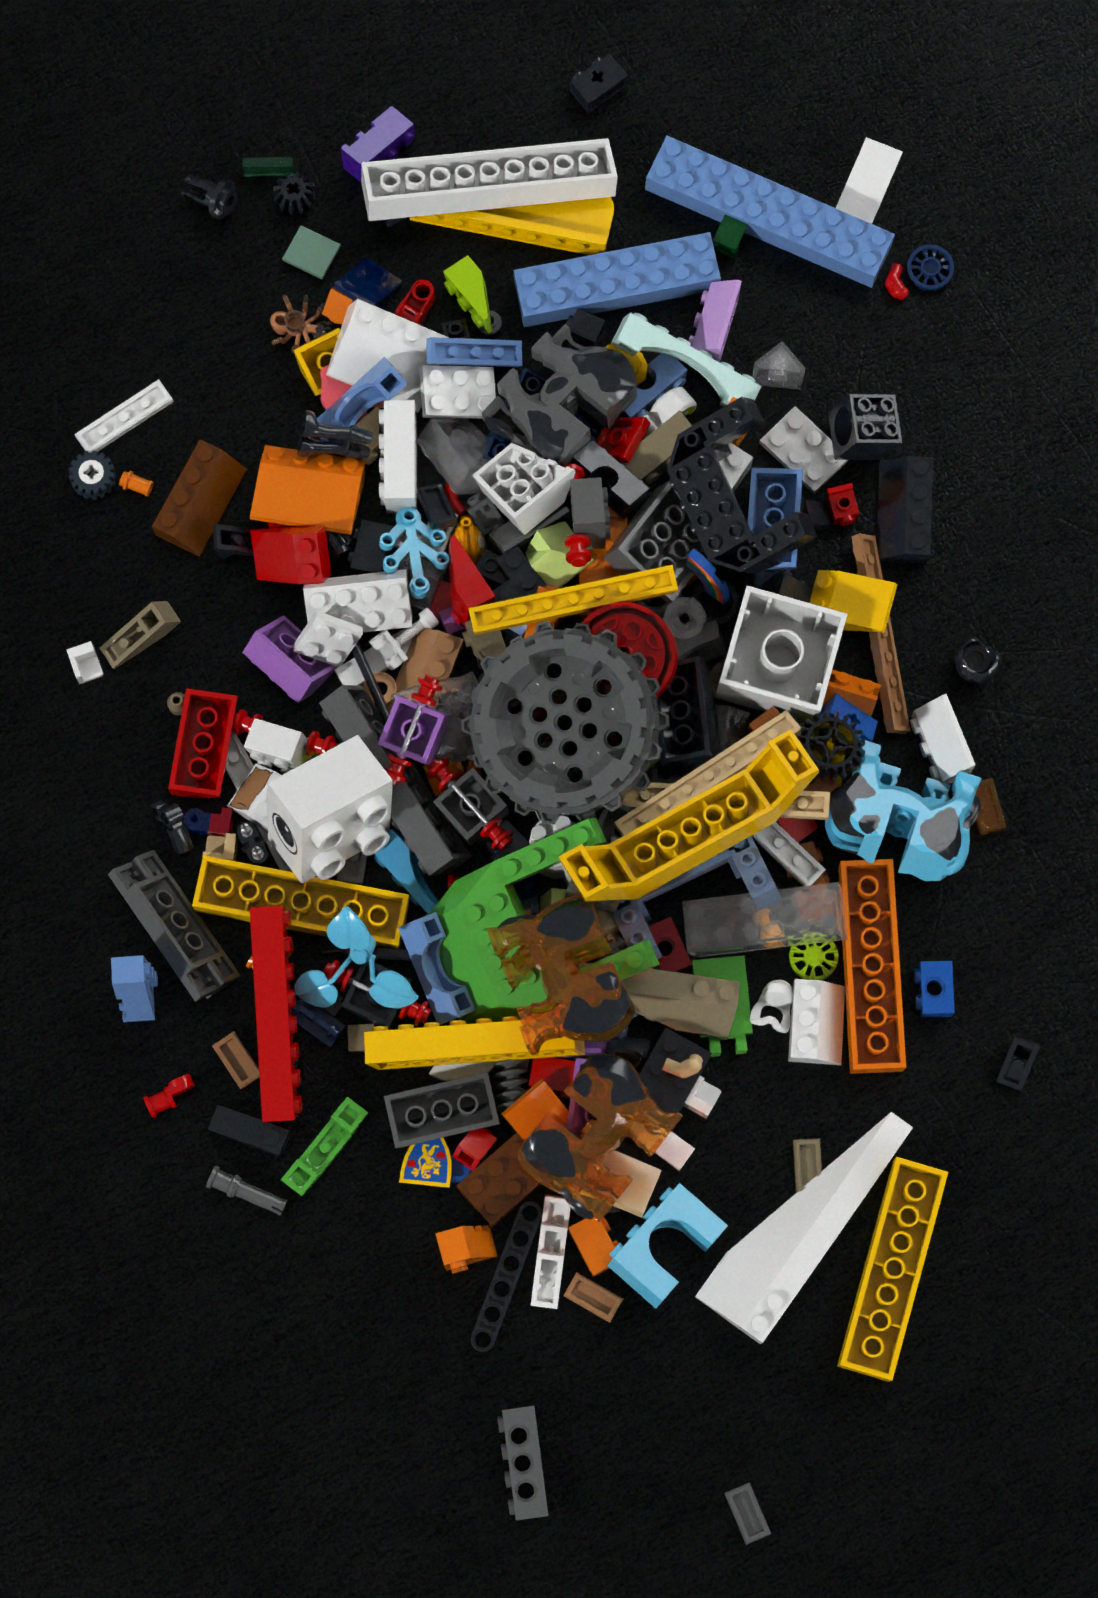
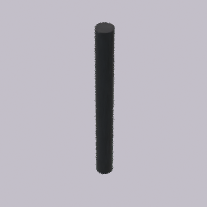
M358 641L352 649V653L384 724H386L390 710Z

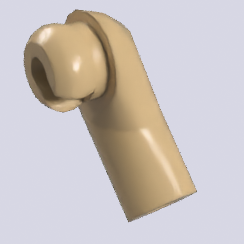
M697 1054L690 1055L689 1059L681 1063L667 1058L662 1070L680 1078H688L701 1070L703 1060Z

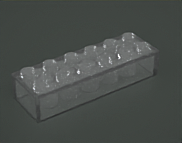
M836 882L779 889L778 892L782 900L759 911L750 893L682 901L687 953L691 957L696 958L847 940L843 888Z

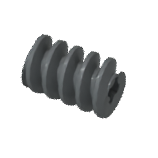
M503 1060L494 1064L495 1069L501 1071L495 1074V1079L502 1081L495 1085V1089L502 1092L496 1095V1100L503 1102L496 1106L497 1111L504 1112L521 1095L528 1091V1089L521 1088V1085L527 1083L528 1079L520 1076V1074L528 1071L527 1068L520 1066L526 1060Z

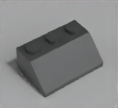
M562 504L525 535L511 521L505 524L499 523L490 530L491 533L488 534L489 543L499 556L515 546H518L522 553L525 554L537 530L563 521L569 525L570 511L567 506Z

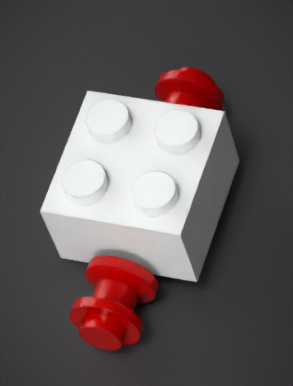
M243 709L235 713L234 734L241 735L243 731L248 732L244 748L250 753V757L257 760V764L266 768H280V771L284 774L311 760L315 753L322 754L338 745L334 736L329 735L326 739H322L319 732L313 731L306 738L302 732L263 721V716L260 714H255L253 718L248 717V712Z

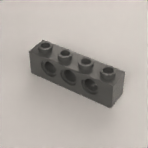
M534 1406L502 1410L503 1416H498L499 1433L505 1432L506 1443L501 1444L503 1460H508L510 1470L504 1471L506 1488L512 1487L513 1498L508 1499L510 1515H515L516 1520L548 1516ZM516 1428H522L527 1433V1439L522 1444H516L511 1439V1433ZM520 1455L527 1456L531 1462L529 1469L524 1472L518 1471L514 1464L515 1459ZM522 1483H530L533 1486L534 1494L531 1498L523 1499L519 1496L518 1488Z

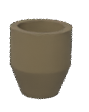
M179 692L173 693L167 700L168 708L174 715H182L184 694ZM179 698L180 702L175 704L173 702L174 699Z

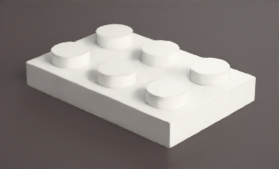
M422 365L419 368L423 418L483 419L482 412L496 398L494 367Z
M796 406L759 442L786 469H803L802 484L813 494L848 461L834 459L832 440Z

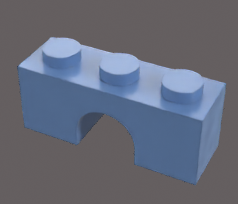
M662 353L648 364L647 370L655 384L646 390L637 388V398L620 416L641 417L646 415L662 395L675 387H682L686 383L687 369L674 357Z

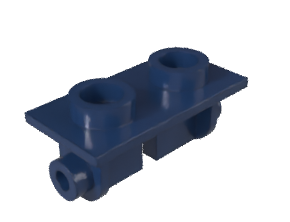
M302 999L300 1001L297 1000L296 1005L292 1007V1016H297V1024L329 1047L333 1045L346 1027L320 1007H312Z

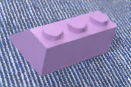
M740 280L711 282L709 291H703L700 302L701 305H704L702 313L697 312L693 327L697 328L695 336L690 335L689 338L691 347L698 351L704 350L709 352L713 356L712 359L719 363L739 300L742 282Z

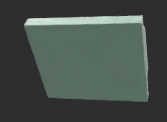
M300 226L282 260L323 279L341 244Z

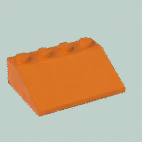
M265 445L260 461L250 519L297 527L325 525L326 531L351 535L365 481V460L328 454H311L307 457H300L295 449Z

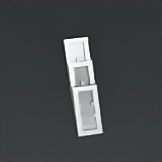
M545 1195L531 1306L558 1308L571 1209L564 1197Z

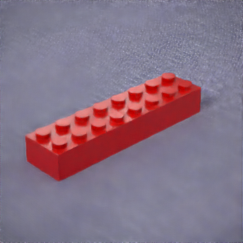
M285 905L251 907L250 924L262 1122L295 1120L302 1111L301 1095L297 1096L296 1087L301 1085L300 1069H295V1060L299 1058L298 1042H293V1033L298 1031L297 1016H292L291 1008L296 1005L295 990H290V980L294 979V964L289 963L288 953H293L292 937H287V927L291 926V912L286 910Z

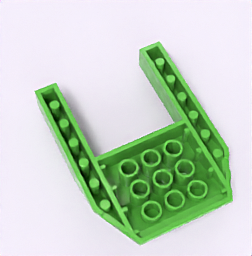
M597 818L583 820L456 880L429 913H437L446 935L440 946L442 967L451 980L460 985H466L476 1009L459 1017V1020L470 1024H476V1019L482 1018L492 1019V1022H502L503 1017L509 1016L518 1017V1020H528L529 1015H545L570 1004L571 999L575 996L584 998L602 990L603 988L596 982V976L609 971L613 972L620 982L659 965L650 941H643L563 976L570 984L573 993L569 996H562L552 988L553 976L532 928L517 933L498 932L497 928L504 920L526 915L513 884L561 863L559 856L580 844H583V846H595L607 842Z

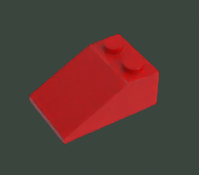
M325 525L250 530L257 580L310 584L324 583L332 575Z
M454 535L450 537L448 551L450 558L448 572L453 610L451 615L457 625L461 624L466 631L465 622L471 620L468 608L494 603L495 595Z

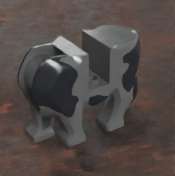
M566 324L553 337L546 332L531 348L532 358L542 362L543 366L555 372L546 380L541 391L531 396L525 393L520 385L518 371L512 368L497 384L498 393L507 399L510 411L503 399L497 396L482 412L483 421L491 433L530 450L546 460L549 458L556 461L562 467L570 464L572 457L591 442L590 428L574 416L578 406L609 430L618 416L637 398L636 376L628 359L622 353L598 346L583 347L573 341L570 327Z

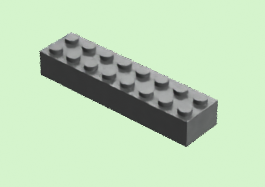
M342 685L319 702L323 709L322 714L324 718L333 724L336 729V736L341 743L358 735L384 769L389 767L391 761L387 758L388 753L396 755L397 752L378 745L385 724L375 703L363 686ZM412 763L411 767H405L403 775L406 777V781L399 782L398 785H392L391 823L405 837V845L411 852L415 853L419 859L418 865L424 873L429 876L449 874L470 859L472 855L459 834L436 809L433 803L435 800L434 795Z

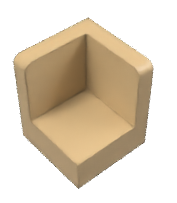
M226 833V837L208 836L206 851L203 852V855L236 861L239 841L237 834Z

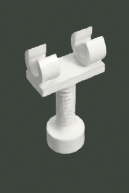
M428 608L419 613L420 619L412 627H409L395 639L387 630H383L369 641L376 650L388 642L395 651V654L384 662L390 670H394L408 659L402 651L401 645L403 646L405 642H408L409 639H412L415 634L417 635L424 628L433 629L439 624L437 618Z

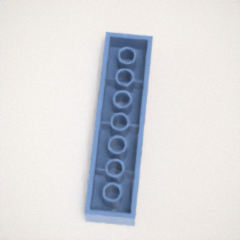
M710 232L514 270V284L524 327L568 319L570 315H575L577 309L589 314H596L703 293L704 290L709 291L711 282H719L721 280Z

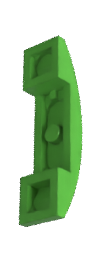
M346 1097L331 1116L330 1121L303 1155L294 1162L281 1181L300 1196H303L346 1145L368 1112L349 1097Z

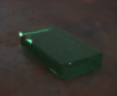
M291 157L242 159L245 177L285 176L286 172L290 176H294V164Z

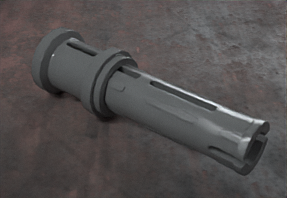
M216 1165L206 1185L209 1189L214 1187L227 1193V1196L230 1198L237 1196L280 1216L287 1203L286 1199L242 1181V1178L237 1174L233 1176L223 1172Z

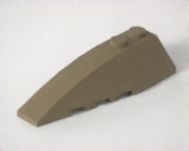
M580 962L578 970L593 963ZM648 969L619 982L615 990L602 989L591 994L601 1000L609 994L620 997L622 983L629 995L628 997H630L634 1004L635 1013L645 1016L646 1019L654 1022L657 1021L675 1031L727 1039L737 1010L740 982Z

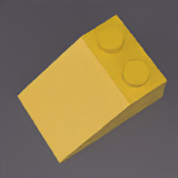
M818 570L809 603L846 613L847 618L843 630L885 633L898 584L842 571Z

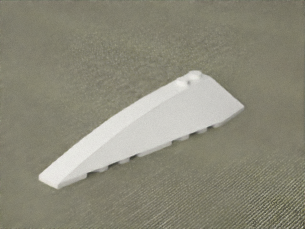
M892 1112L889 1113L821 1171L818 1177H814L804 1186L806 1188L793 1195L723 1256L695 1297L756 1342L762 1344L913 1127Z

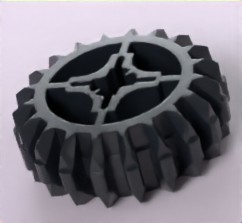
M824 711L822 718L817 713L813 715V721L807 718L804 722L806 727L800 726L801 734L796 736L819 769L822 781H825L827 775H830L832 781H836L837 773L842 779L846 778L847 772L853 774L856 770L855 766H860L862 762L859 757L865 754V750L860 748L865 745V740L858 739L863 734L862 730L854 731L857 723L854 721L849 725L847 723L848 715H845L842 720L839 719L838 711L834 712L833 717H830L828 711ZM829 728V732L825 736L810 737L817 730ZM838 731L847 738L849 745L839 738ZM832 737L831 743L833 744L832 747L834 748L833 750H831L828 756L829 749H827L828 745L826 744ZM810 747H813V750L821 754L822 761L814 756ZM850 755L841 763L831 764L834 756Z

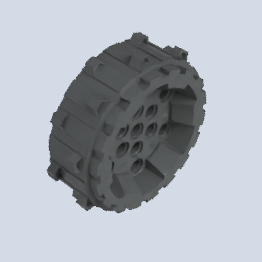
M549 621L537 623L534 635L526 638L517 636L511 640V645L499 657L486 655L480 663L485 674L480 684L473 689L471 695L473 703L472 714L461 720L463 732L472 735L475 752L472 758L475 766L484 768L487 774L483 787L489 794L494 795L504 792L510 797L509 799L515 802V812L527 816L534 810H538L542 823L555 825L560 816L574 815L581 822L588 818H595L597 811L604 808L614 812L622 807V800L632 789L641 791L647 789L651 782L646 771L651 762L653 763L654 760L660 759L663 749L658 743L659 732L670 726L669 715L658 710L656 694L661 688L656 678H647L643 673L648 660L640 652L628 655L621 651V648L617 646V634L608 629L595 636L591 634L588 624L576 623L573 629L555 630ZM554 665H560L562 669L561 675L556 679H552L549 675L550 668ZM603 681H610L611 691L606 695L600 694L599 685ZM564 690L567 694V699L563 704L558 705L554 700L555 694L558 691ZM588 698L592 702V707L590 711L582 713L579 709V704L583 699ZM520 700L522 703L521 712L512 714L510 705L512 702ZM540 708H545L547 711V718L543 722H537L535 719V713ZM565 716H569L572 719V726L564 731L560 728V720ZM594 724L597 727V734L595 737L588 739L584 733L585 728L588 725ZM618 732L622 735V742L619 746L612 747L609 742L610 736ZM545 734H550L553 740L548 748H543L540 745V739ZM570 742H575L577 745V752L573 756H567L565 753V747ZM529 751L533 756V760L530 765L524 766L521 763V756ZM575 768H580L583 772V777L579 782H573L570 778V773Z

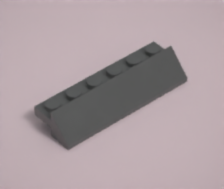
M154 850L136 856L130 863L114 868L108 874L195 1002L205 997L209 999L241 976Z

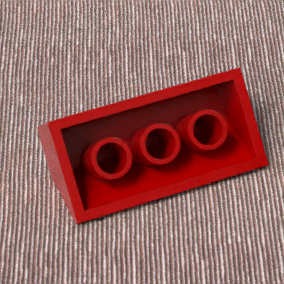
M186 688L168 787L171 795L194 799L221 796L238 696Z

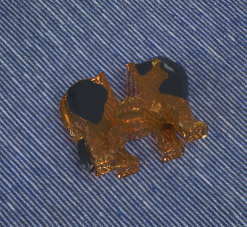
M582 895L571 896L555 902L536 915L511 917L504 920L498 928H487L493 949L499 958L505 956L512 948L521 945L511 957L500 960L508 984L512 989L518 987L523 976L534 967L541 971V985L547 999L543 1002L531 1003L528 1007L522 1006L517 1008L522 1023L520 1029L531 1055L539 1053L541 1045L545 1041L555 1038L566 1037L574 1041L589 1042L610 1041L622 1033L631 1023L635 1015L634 1004L626 991L623 978L613 961L580 973L577 965L613 952L594 901H585Z
M610 1054L590 1055L581 1066L576 1077L564 1090V1093L597 1118V1120L590 1119L582 1129L581 1133L584 1136L550 1111L545 1114L517 1152L518 1162L532 1178L545 1187L562 1194L568 1205L577 1215L586 1219H593L595 1217L598 1222L602 1220L616 1200L611 1196L599 1193L597 1190L610 1192L618 1199L634 1179L630 1174L611 1173L610 1169L605 1166L606 1156L618 1148L626 1137H630L638 1147L644 1148L646 1154L651 1157L683 1117L679 1112L669 1113L663 1111L650 1098L648 1089L643 1084L631 1062Z

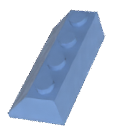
M752 468L748 525L751 532L759 533L788 515L800 512L803 469ZM798 548L781 557L783 563L766 569V571L777 572V570L790 571L796 569Z

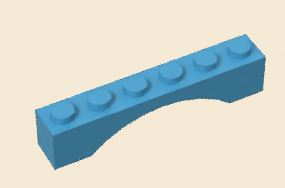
M393 828L388 832L390 836L388 843L375 853L374 859L381 867L387 868L392 873L393 881L410 893V900L415 905L421 906L427 912V916L440 900L428 886L418 865L419 859L405 845V837L401 831Z

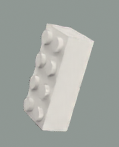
M415 400L384 401V409H379L380 431L384 433L379 434L381 457H384L379 458L381 481H384L379 482L381 506H385L386 514H397L404 507H412L417 510V417Z
M397 570L394 573L377 572L328 578L324 583L304 584L303 592L307 621L309 622L314 613L319 611L363 627V632L412 627L413 617L408 591L407 570Z

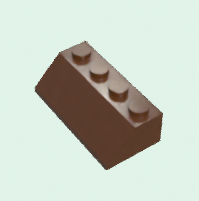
M200 439L152 525L155 535L201 557L213 535V525L219 524L247 473V468L223 450Z

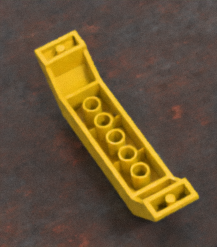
M789 729L769 740L768 745L746 769L608 845L583 846V844H580L560 855L559 860L585 901L638 899L775 823L819 773V769L793 731Z

